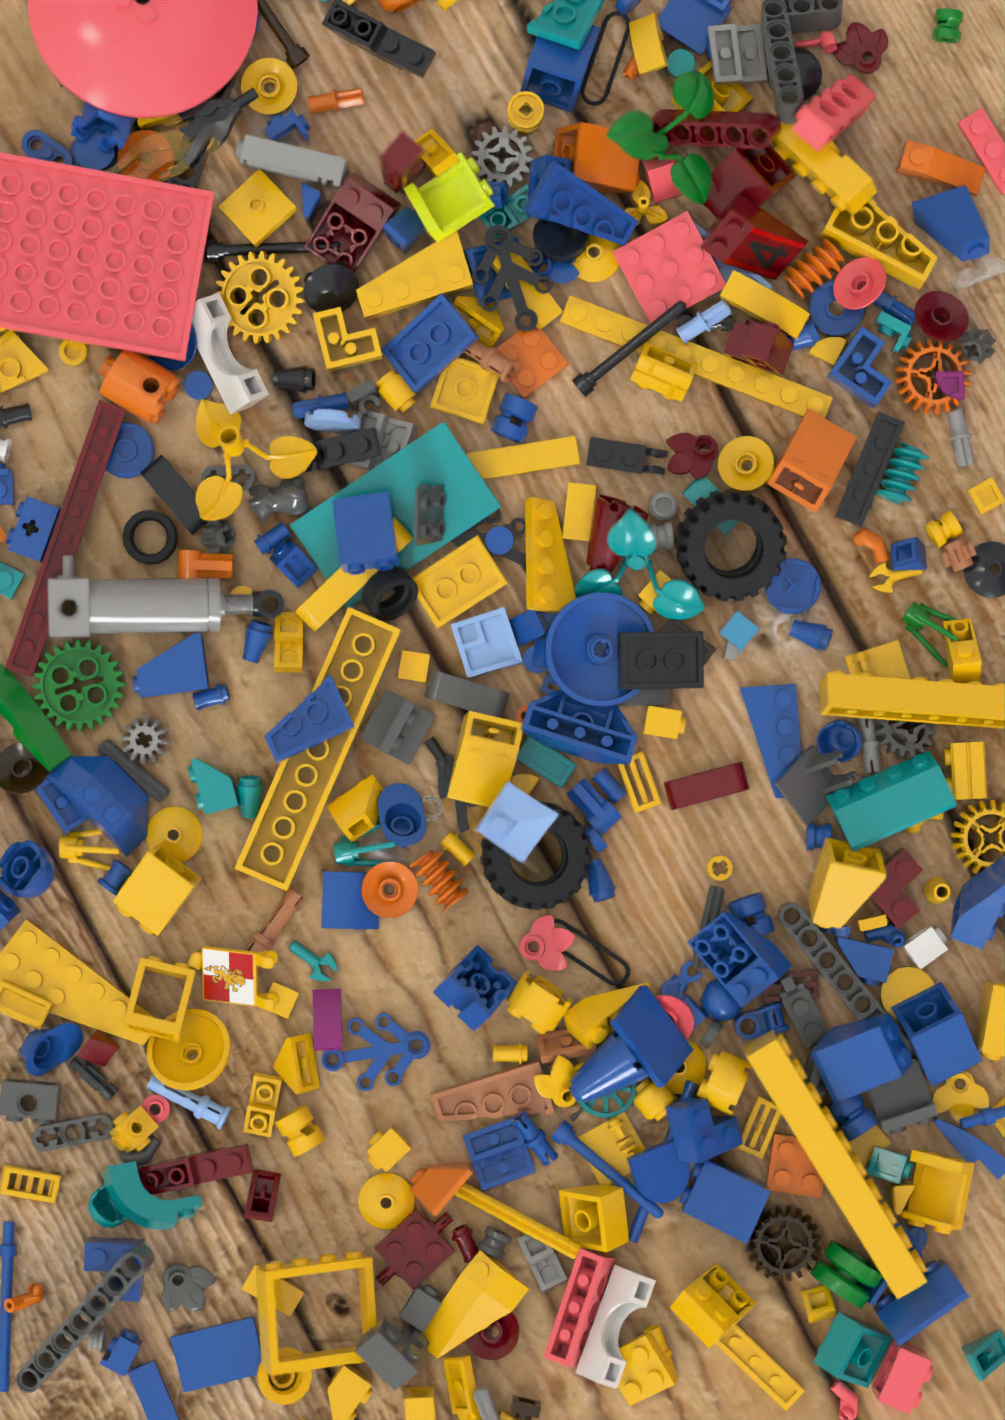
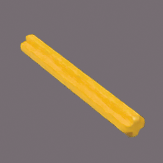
M464 1183L454 1194L572 1259H576L579 1248H582L580 1244L467 1183Z

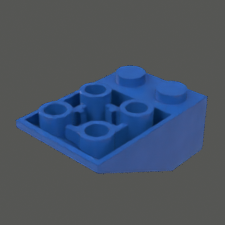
M1005 855L963 884L953 905L951 939L981 949L984 948L987 939H993L997 928L995 922L998 917L1002 918L1005 913Z
M727 911L720 914L687 942L741 1008L793 966L773 942Z

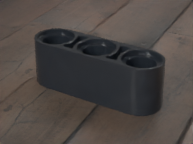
M162 454L140 472L192 535L208 523L207 520L200 518L196 504V494Z

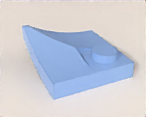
M505 607L451 624L468 679L524 663Z
M506 782L475 830L519 862H524L559 814L536 801L510 782Z

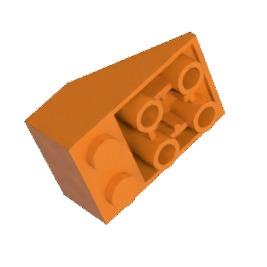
M807 409L776 461L766 483L816 513L830 491L857 437L814 411Z

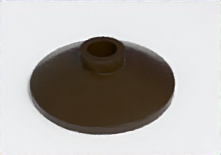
M21 742L9 746L0 754V787L6 792L12 794L30 792L36 789L48 774V770ZM27 769H28V771H27L26 773H24V774L21 775V773H22L24 770H27Z

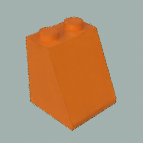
M580 122L556 129L554 156L571 159V173L596 191L614 193L636 191V186L640 180V173L638 171L639 159L631 157L615 142L606 137L610 128Z

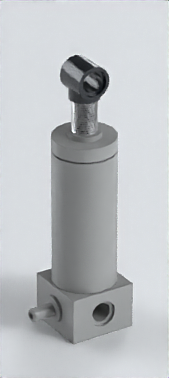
M72 555L62 557L63 576L48 578L49 637H78L110 633L220 632L221 619H224L226 614H252V617L274 618L280 615L284 609L283 597L274 590L252 591V594H224V590H220L219 578L92 580L80 578V575H74V557ZM266 596H273L277 601L276 608L271 612H266L262 608V600ZM71 599L76 602L77 610L75 613L67 615L62 612L61 604L64 600Z

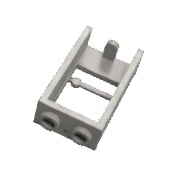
M245 134L244 140L239 139L236 149V156L240 158L239 163L243 166L255 169L260 168L263 171L318 184L322 180V183L326 186L331 182L338 189H340L344 182L348 161L343 157Z

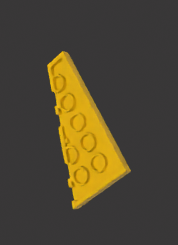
M29 919L24 921L1 951L0 982L3 980L53 1003L50 1011L51 1014L141 1045H145L151 1035L123 1029V1022L130 999L128 995ZM136 1004L134 1013L156 1018L141 1005Z

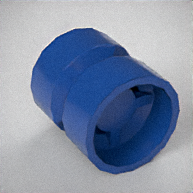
M505 393L499 407L502 413L496 415L490 431L511 441L524 444L529 432L527 423L533 422L539 407L525 399ZM510 417L518 420L516 425L509 423Z
M762 892L728 903L731 915L762 936L775 930L770 915L764 912L767 905ZM756 915L757 921L749 923L747 918Z
M860 1093L842 1101L833 1102L828 1106L835 1121L841 1122L840 1130L843 1131L849 1142L879 1122L872 1110L864 1107L865 1100Z

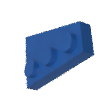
M331 674L297 708L288 713L264 736L276 763L355 728Z

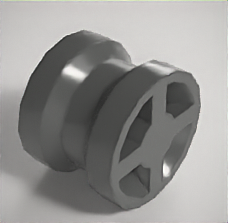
M487 1226L485 1229L486 1236L484 1240L479 1242L477 1247L491 1256L503 1259L505 1255L504 1248L507 1244H510L512 1237L497 1228Z

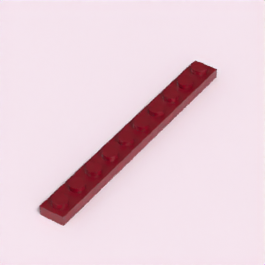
M101 400L97 404L5 667L7 669L30 677L34 675L49 632L48 578L63 576V556L72 555L75 558L126 413L124 408Z

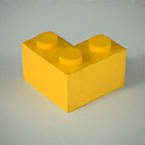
M341 307L313 313L328 373L383 359L375 328L347 334Z

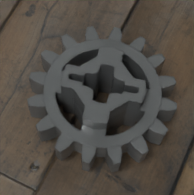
M874 720V724L880 726V729L874 732V735H881L882 740L878 743L879 746L886 744L888 746L886 749L887 754L896 751V758L906 755L907 759L914 757L915 753H924V747L932 745L928 737L936 735V732L930 729V726L935 723L893 720L889 725V720ZM900 726H913V728L908 729V731L906 729H897V727ZM921 730L919 739L917 740V734Z

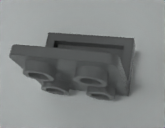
M914 1058L911 1059L912 1065L902 1077L868 1090L880 1127L884 1133L890 1132V1135L898 1134L906 1130V1125L915 1122L917 1126L932 1122L933 1116L939 1115L935 1103L931 1100L919 1062Z

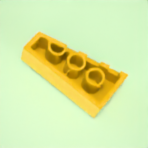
M781 122V132L772 141L774 150L784 161L787 159L793 164V170L801 178L807 176L812 181L811 184L821 195L827 193L837 209L840 211L845 209L853 216L877 193L872 178L846 154L840 157L841 152L835 143L831 141L820 151H817L792 130L796 123L785 124Z

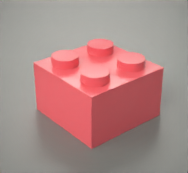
M893 1339L871 1390L878 1401L910 1414L912 1408L916 1409L921 1401L922 1392H920L923 1382H928L932 1375V1361L924 1350L906 1342L899 1346L895 1339Z

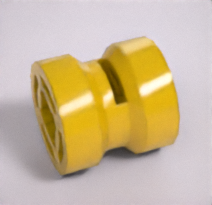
M950 510L943 513L937 521L931 520L924 525L930 539L938 549L946 545L948 539H956L963 535V530L958 520Z

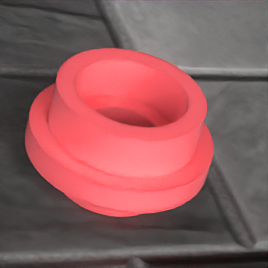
M159 1094L148 1096L142 1103L143 1109L155 1123L164 1121L169 1115L170 1104L165 1097ZM158 1104L161 1108L160 1113H152L150 1110L151 1105Z

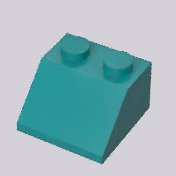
M838 1312L830 1325V1330L824 1342L818 1348L813 1363L838 1379L868 1388L894 1338L855 1317Z

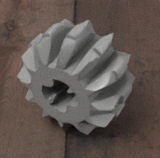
M150 716L144 717L143 726L139 718H134L135 729L130 725H125L124 727L131 735L121 736V740L130 741L129 745L122 748L123 751L134 750L130 755L131 760H135L140 753L141 764H146L147 754L152 762H156L157 756L155 751L161 755L166 754V751L159 747L160 744L166 745L170 743V740L161 739L160 737L168 732L167 728L157 731L156 729L160 726L161 721L157 719L150 726ZM143 732L145 735L152 736V741H149L151 745L148 748L146 745H140L138 739H142L140 734Z

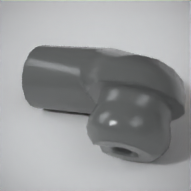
M149 1135L151 1142L139 1152L132 1150L128 1154L123 1150L120 1159L124 1163L136 1161L137 1167L148 1164L160 1146L161 1141Z

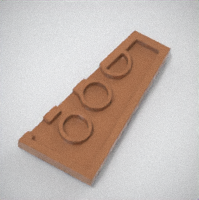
M539 1060L529 1061L522 1065L513 1066L430 1092L439 1122L472 1120L478 1117L502 1118V1116L509 1115L520 1116L519 1113L522 1111H527L529 1116L545 1113V1115L555 1114L551 1098L542 1097L534 1084V1076L543 1074Z

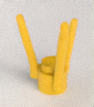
M98 828L81 832L70 831L69 836H61L59 841L60 858L68 859V863H80L107 871L111 868L110 865L79 856H84V852L118 854L120 850L118 848L85 846V840L80 838L103 834Z

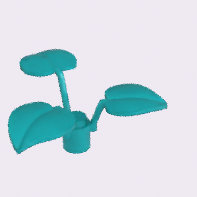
M632 509L625 513L608 534L607 541L609 547L616 554L626 556L618 574L612 579L611 574L605 569L591 570L580 578L574 589L576 598L590 593H612L622 596V588L617 582L620 581L626 568L629 566L633 570H640L646 566L654 591L659 594L653 600V607L660 615L673 620H682L699 614L705 608L699 592L689 582L677 579L666 582L662 589L658 586L652 567L653 561L649 559V555L653 553L656 547L655 535L649 525Z

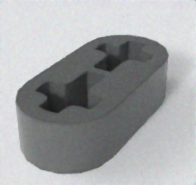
M219 465L206 468L202 473L201 480L203 481L207 477H211L213 471H216L218 476H226V466ZM231 465L232 476L240 475V470H245L246 475L251 476L250 480H246L244 486H241L237 480L231 482L239 484L243 491L253 487L256 480L254 471L247 465Z

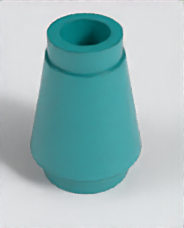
M240 776L236 788L241 817L257 818L264 784L261 783L260 776Z

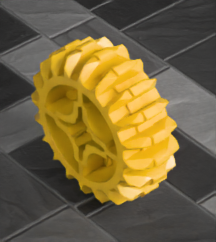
M995 800L989 801L988 808H986L984 801H978V811L970 804L968 805V810L971 815L968 816L964 812L959 813V816L965 820L963 824L957 821L953 823L955 827L960 828V833L951 832V837L959 838V842L953 843L951 846L953 849H962L955 857L962 859L966 856L967 858L963 862V866L968 868L974 863L972 872L975 874L980 871L981 867L984 870L998 860L982 861L978 859L988 849L993 848L1003 856L1005 855V844L1001 838L1005 830L1004 802H1001L996 809ZM989 814L1000 817L997 823L994 822L993 825L987 828L976 821L978 818ZM970 827L977 835V842L972 852L967 838ZM981 831L987 833L994 832V842L997 845L988 842L985 844L983 841L985 840L983 838L984 833Z

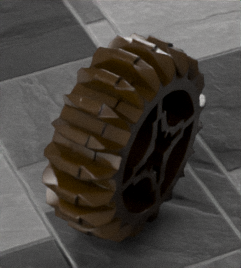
M777 1204L774 1207L775 1214H771L768 1208L764 1209L767 1217L765 1219L761 1216L759 1217L757 1222L760 1224L755 1226L753 1230L755 1234H752L749 1239L753 1243L746 1245L745 1250L747 1252H755L748 1259L751 1263L759 1260L755 1266L758 1272L766 1267L764 1271L766 1278H769L774 1271L776 1281L781 1280L782 1273H785L787 1281H792V1272H795L797 1277L801 1278L803 1275L800 1268L804 1267L810 1272L812 1268L807 1263L808 1260L812 1262L818 1261V1258L812 1254V1251L820 1252L821 1246L813 1244V1242L820 1241L821 1235L811 1234L818 1229L816 1223L808 1225L812 1219L809 1214L801 1218L803 1212L801 1208H797L794 1214H791L792 1207L787 1204L785 1212L782 1213L780 1205ZM782 1221L776 1233L763 1235L770 1225ZM791 1222L803 1229L806 1242L791 1236ZM786 1234V1239L790 1244L788 1247L785 1245L786 1248L782 1249L781 1252V1248L776 1242L778 1239L781 1240V1237H784ZM760 1244H765L767 1247L775 1249L776 1263L770 1262L762 1255ZM803 1250L798 1259L789 1264H784L790 1253Z

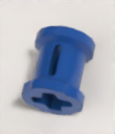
M114 858L112 867L97 882L117 896L120 892V887L132 875L133 871Z

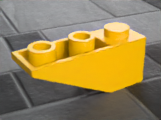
M643 983L585 997L564 1014L567 1031L589 1050L596 1044L604 1041L608 1035L615 1031L610 1022L638 987L646 985L651 991L650 984Z

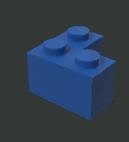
M861 327L826 377L873 409L892 384L891 380L870 367V364L885 342L864 327Z
M685 1098L665 1107L679 1161L702 1163L743 1144L737 1118L721 1115L711 1116L707 1099Z
M88 1237L85 1241L84 1271L109 1272L132 1247L137 1244L145 1245V1239ZM133 1256L135 1263L141 1265L140 1260ZM144 1274L119 1301L140 1302L143 1297ZM115 1276L116 1280L120 1284L124 1285L123 1280L120 1277Z

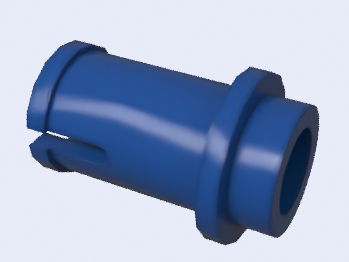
M280 522L262 536L258 534V538L254 540V543L262 555L267 552L270 554L272 553L271 549L292 536L285 525Z
M218 683L214 688L193 693V700L197 710L200 711L220 703L226 705V702L230 701V695L226 684L220 685Z
M606 767L592 778L609 797L607 800H611L614 804L627 794L624 790L626 786H621Z

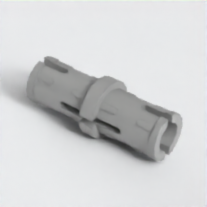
M857 718L863 742L861 748L864 773L872 772L871 760L873 761L874 772L882 771L878 748L880 740L877 739V735H874V732L877 730L876 724H874L875 719H868L869 727L867 728L866 718Z

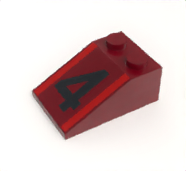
M738 192L708 228L700 248L723 264L776 280L805 247L808 240Z

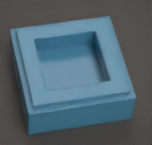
M736 611L719 634L742 651L760 628Z

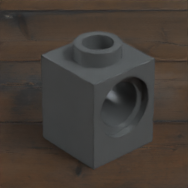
M419 1284L401 1310L400 1318L424 1332L442 1304V1298L439 1297L440 1292L428 1284L424 1287Z

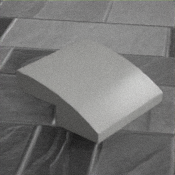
M726 24L707 27L714 84L761 83L768 80L760 24L741 26Z
M359 410L358 416L361 419L360 431L376 428L382 456L350 463L349 465L368 471L372 470L412 443L418 426L367 410L369 416L365 417Z

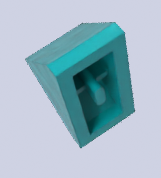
M1001 1329L961 1347L970 1369L978 1381L984 1380L1005 1362V1338Z

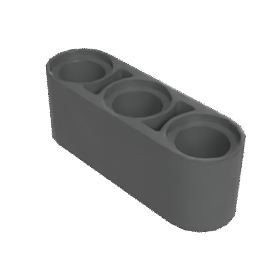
M431 670L424 693L426 698L503 718L510 693L435 670Z

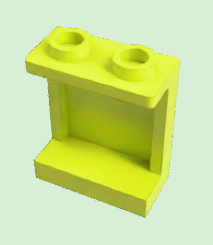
M462 152L457 154L460 161L438 177L433 178L419 188L413 182L403 188L428 233L437 242H440L495 206L490 197L494 192L485 179L481 181L477 174L481 170L473 157L467 159Z

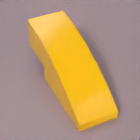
M733 270L720 294L721 300L745 311L747 315L761 322L769 321L780 326L779 330L788 333V336L796 340L810 316V313L735 270Z

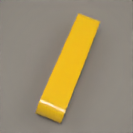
M393 517L398 553L414 537ZM340 567L295 610V613L315 632L379 570L376 568L368 569L363 574L349 575L344 573Z

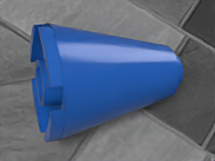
M615 1030L570 1079L572 1085L568 1088L577 1101L582 1099L585 1103H588L645 1080L649 1075Z

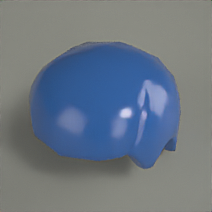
M841 719L833 720L822 727L816 738L817 750L820 754L840 750L844 757L836 758V760L842 763L856 757L863 744L860 730L852 722Z
M718 979L708 983L700 997L702 1010L713 1021L725 1022L731 1020L742 1010Z

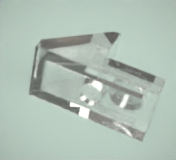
M985 254L978 259H972L976 270L973 271L972 267L957 272V278L951 282L954 292H959L1004 274L1005 261L990 254Z

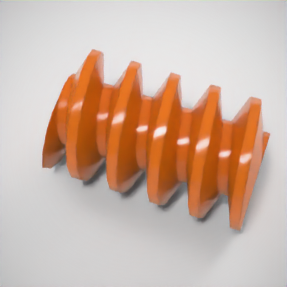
M824 238L821 241L822 248L817 245L812 248L813 255L806 252L803 255L804 262L797 259L794 262L796 269L788 266L785 269L787 276L782 274L789 288L802 300L805 299L804 289L811 293L814 292L813 282L820 286L823 285L822 275L829 279L832 278L831 268L837 272L841 271L838 262H844V259L828 239Z
M430 850L409 866L411 868L420 866L415 875L417 877L426 875L422 885L433 886L428 894L429 896L439 895L435 904L445 903L446 906L442 910L444 911L465 897L469 890L467 887L458 889L462 879L452 880L456 873L455 869L445 870L450 862L448 859L439 861L443 851L433 852Z

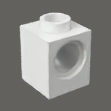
M927 925L907 939L902 947L915 966L922 969L948 950L944 944L948 940L938 927L933 929L932 926Z

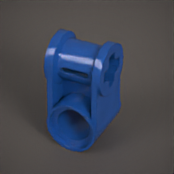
M782 1001L741 1012L732 1022L734 1032L746 1040L761 1037L772 1029L775 1034L790 1029L789 1025L785 1024L781 1009L783 1007ZM746 1018L752 1019L753 1029L748 1033H742L740 1030L742 1020Z

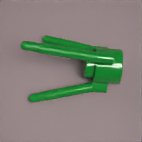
M913 602L902 618V621L907 624L904 629L912 633L943 667H946L947 662L916 628L922 630L925 625H928L953 641H957L958 637L930 620V615L945 621L958 619L929 608L922 602L920 605Z

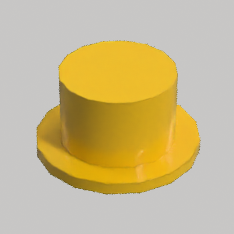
M290 1347L278 1348V1357L302 1354L299 1350ZM260 1362L257 1370L258 1386L262 1394L271 1402L281 1405L292 1404L301 1399L308 1391L312 1380V1371L305 1370L269 1375L262 1371V1362Z

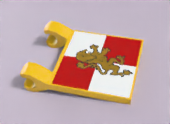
M203 946V1000L250 1005L264 1010H273L279 1002L278 994L272 992L258 994V966L267 969L273 968L274 963L278 961L277 952H255Z

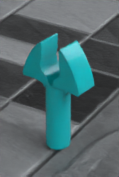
M293 941L290 944L289 950L312 966L313 973L310 976L311 979L331 981L330 977L321 972V967L319 966V964H327L336 972L338 971L337 964L330 952H327L324 957H318L297 941Z

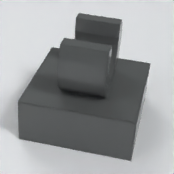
M371 379L346 393L355 410L359 409L365 417L369 416L365 409L368 403L372 402L378 409L381 408V403L378 399L380 395Z

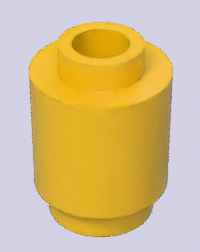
M393 370L376 383V386L379 388V394L395 412L401 410L404 413L416 403L413 398L417 393H414L400 374H396Z

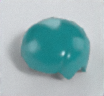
M105 1184L96 1189L89 1197V1202L87 1203L88 1212L93 1221L101 1227L115 1228L127 1219L112 1203Z

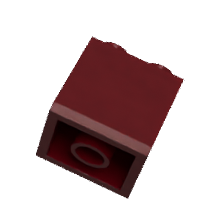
M771 145L764 149L736 148L711 172V187L707 200L703 205L718 218L739 192L759 207H763L797 175Z

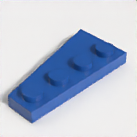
M796 684L741 687L739 690L747 709L775 798H784L774 783L801 756Z

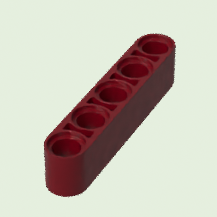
M661 109L651 117L653 123L652 132L657 133L680 116L684 110ZM711 111L703 119H696L689 113L686 118L664 136L668 139V145L764 149L780 134L782 125L778 117L770 113Z

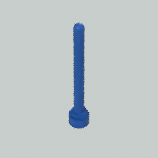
M566 1120L552 1134L551 1138L558 1144L562 1143L565 1146L568 1144L615 1185L623 1187V1191L657 1219L663 1216L664 1211L661 1207L644 1197L637 1190L636 1186L575 1136L576 1132L572 1130L573 1126Z

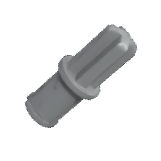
M963 409L946 414L952 435L950 442L954 444L959 467H967L975 462L970 442L972 434L968 432L964 414L965 410Z

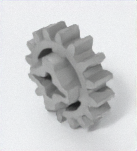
M507 126L503 127L502 132H498L496 127H492V135L490 136L483 132L482 137L484 141H475V146L479 151H472V157L478 159L476 163L481 169V172L477 174L478 177L483 178L486 176L487 182H506L509 188H512V180L514 179L521 183L523 179L520 174H529L530 169L525 164H530V161L533 160V158L526 156V154L532 152L531 146L524 147L527 141L526 136L520 139L517 138L518 130L515 129L510 134L508 133ZM499 140V143L495 147H493L492 149H486V147L490 143ZM509 141L518 147L520 153L512 150L509 146ZM500 152H506L505 155L508 158L505 159L504 163H499V159L494 156H499ZM484 162L490 163L495 168V174L487 169ZM519 165L513 173L505 175L509 168Z

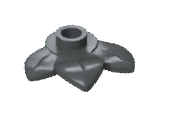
M180 1263L172 1264L163 1273L165 1287L161 1293L162 1303L170 1312L176 1310L180 1304L190 1311H201L205 1305L203 1289L213 1285L216 1280L211 1272L201 1266L188 1268ZM176 1275L182 1276L179 1282H174L172 1279Z

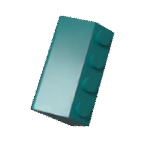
M930 751L917 754L909 760L890 766L884 771L870 777H865L851 786L838 789L826 796L834 821L853 852L957 806L946 779Z

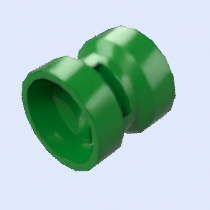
M936 9L935 20L937 25L933 30L932 39L942 43L960 42L961 32L959 24L963 22L964 13L956 9Z

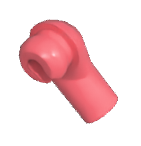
M838 1379L830 1389L840 1398L839 1418L840 1420H853L858 1413V1397L841 1379Z

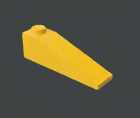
M480 1250L463 1270L442 1301L441 1306L429 1325L422 1332L429 1342L427 1350L437 1359L444 1356L474 1334L486 1329L499 1318L511 1313L529 1292L530 1288L494 1256Z

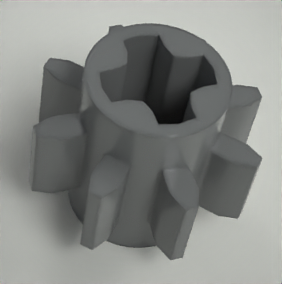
M974 326L960 338L964 342L960 350L968 361L977 360L981 364L986 358H990L995 353L991 346L996 342V339H993L988 329L978 330L977 326Z
M228 520L208 521L209 526L202 528V544L208 548V553H228V547L234 545L236 540L234 528L228 525Z

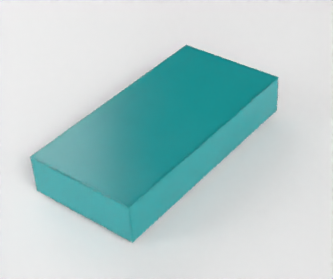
M531 736L527 737L517 755V760L561 789L577 766L554 749L543 746Z

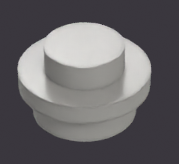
M668 492L655 494L649 502L650 513L658 520L670 519L677 511L675 497Z

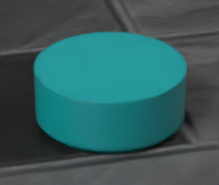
M675 50L667 59L669 64L666 67L667 71L676 79L681 74L694 70L695 59L687 50Z

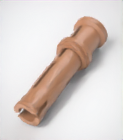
M478 340L464 351L465 354L478 361L483 370L492 371L501 377L500 379L504 383H508L515 376L519 367L517 360L508 359L500 354L498 348H489Z
M290 888L261 930L252 934L253 939L245 950L255 952L273 950L275 947L274 941L278 934L283 930L305 898Z

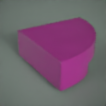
M964 371L934 372L935 381L945 395L955 400L965 399Z

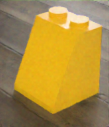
M825 837L808 894L812 923H816L823 928H841L885 880L886 871L879 848L866 846L853 852L847 842Z
M157 844L146 853L113 902L118 905L116 909L128 918L132 916L139 921V927L150 935L155 933L158 936L202 880V877Z
M985 980L974 1043L977 1050L980 1051V1055L984 1056V1058L1001 1061L1002 1056H1005V984Z

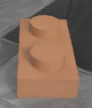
M567 1029L536 1035L542 1064L554 1062L558 1055L570 1059L590 1055L597 1050L596 1045L588 1050Z

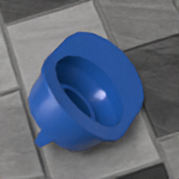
M401 783L389 785L382 790L378 798V812L385 837L390 842L400 845L401 849L420 841L426 833V820L420 795L414 788Z
M63 1023L50 1030L41 1029L40 1031L35 1029L30 1032L25 1038L23 1045L19 1048V1053L25 1059L26 1069L29 1074L42 1076L71 1058L81 1046L83 1040L82 1030L74 1023Z

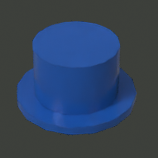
M93 128L83 141L78 138L74 139L70 148V154L73 157L74 166L120 174L118 145H115L108 152L98 148V138L100 134H105L106 132Z

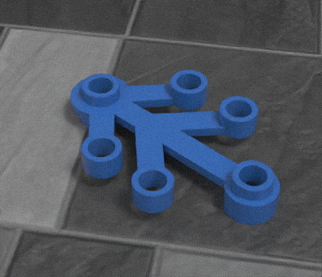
M380 1013L375 1020L377 1028L383 1031L388 1030L402 1041L388 1043L367 1028L362 1019L355 1017L348 1022V1031L352 1035H359L373 1045V1047L343 1052L340 1050H325L321 1057V1063L326 1070L337 1071L342 1067L343 1063L375 1058L368 1070L357 1079L358 1088L362 1091H368L373 1087L374 1079L391 1055L403 1053L396 1066L389 1069L385 1074L386 1083L389 1086H397L401 1082L402 1074L412 1060L421 1059L428 1054L431 1046L429 1037L421 1031L409 1033L393 1022L392 1017L388 1013ZM387 1017L389 1025L382 1027L378 1022L379 1018ZM354 1021L360 1022L361 1030L353 1031L351 1023ZM413 1040L421 1041L422 1047L419 1050H414L411 1047ZM336 1054L338 1062L335 1064L329 1063L328 1056ZM395 1072L398 1074L399 1079L396 1082H390L388 1075ZM368 1077L371 1080L370 1086L363 1087L360 1084L361 1078Z

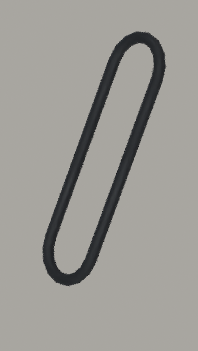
M619 11L611 12L606 16L581 87V97L589 105H600L608 97L630 33L629 22L631 21L627 15H622ZM621 16L626 20L627 29L605 93L599 101H590L585 96V87L607 23L611 17Z
M554 919V923L564 925L620 962L625 968V976L620 981H611L566 950L562 952L564 955L610 985L619 986L628 980L630 969L623 959L561 919Z

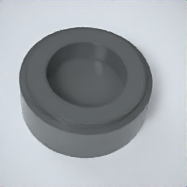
M716 1020L713 1021L700 1039L699 1044L708 1049L723 1028V1025Z

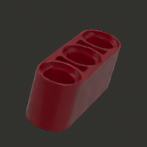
M743 762L664 782L671 810L750 789Z

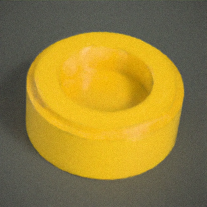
M63 340L59 346V355L66 364L78 366L87 359L88 348L85 343Z

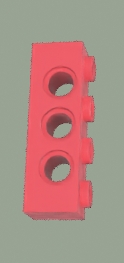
M852 74L843 81L839 78L831 88L827 87L820 96L817 95L809 105L805 104L795 116L798 121L792 130L814 149L820 151L861 118L877 95Z
M579 1248L544 1358L567 1367L578 1366L616 1258L596 1250Z

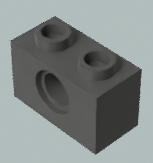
M5 1078L1 1082L0 1115L6 1116L7 1121L22 1122L24 1117L34 1118V1123L51 1124V1120H56L59 1117L62 1083ZM25 1095H32L36 1098L37 1106L35 1109L25 1107L23 1103Z

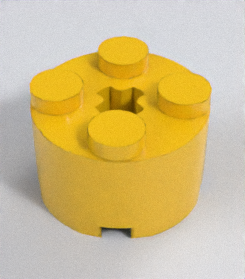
M525 970L506 999L509 1004L507 1011L517 1018L521 1019L523 1016L531 1021L530 1026L541 1034H545L547 1030L554 1031L572 1004V999L569 997L565 1001L561 997L564 991L538 974L534 979L529 976L531 971Z
M721 1050L720 1054L714 1052L708 1066V1070L712 1071L709 1080L703 1079L696 1096L701 1097V1099H707L710 1107L732 1116L734 1109L729 1106L730 1104L736 1106L749 1074L744 1071L745 1067L751 1069V1063L724 1050Z

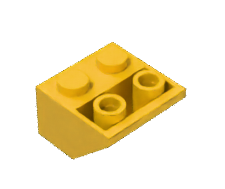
M716 1263L685 1288L670 1308L710 1349L757 1303Z

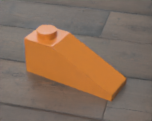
M907 140L903 145L896 173L951 189L966 185L969 193L977 196L985 168L938 148Z

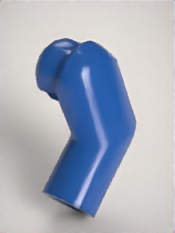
M890 923L884 927L863 931L867 943L881 939L889 945L899 948L906 942L904 932Z

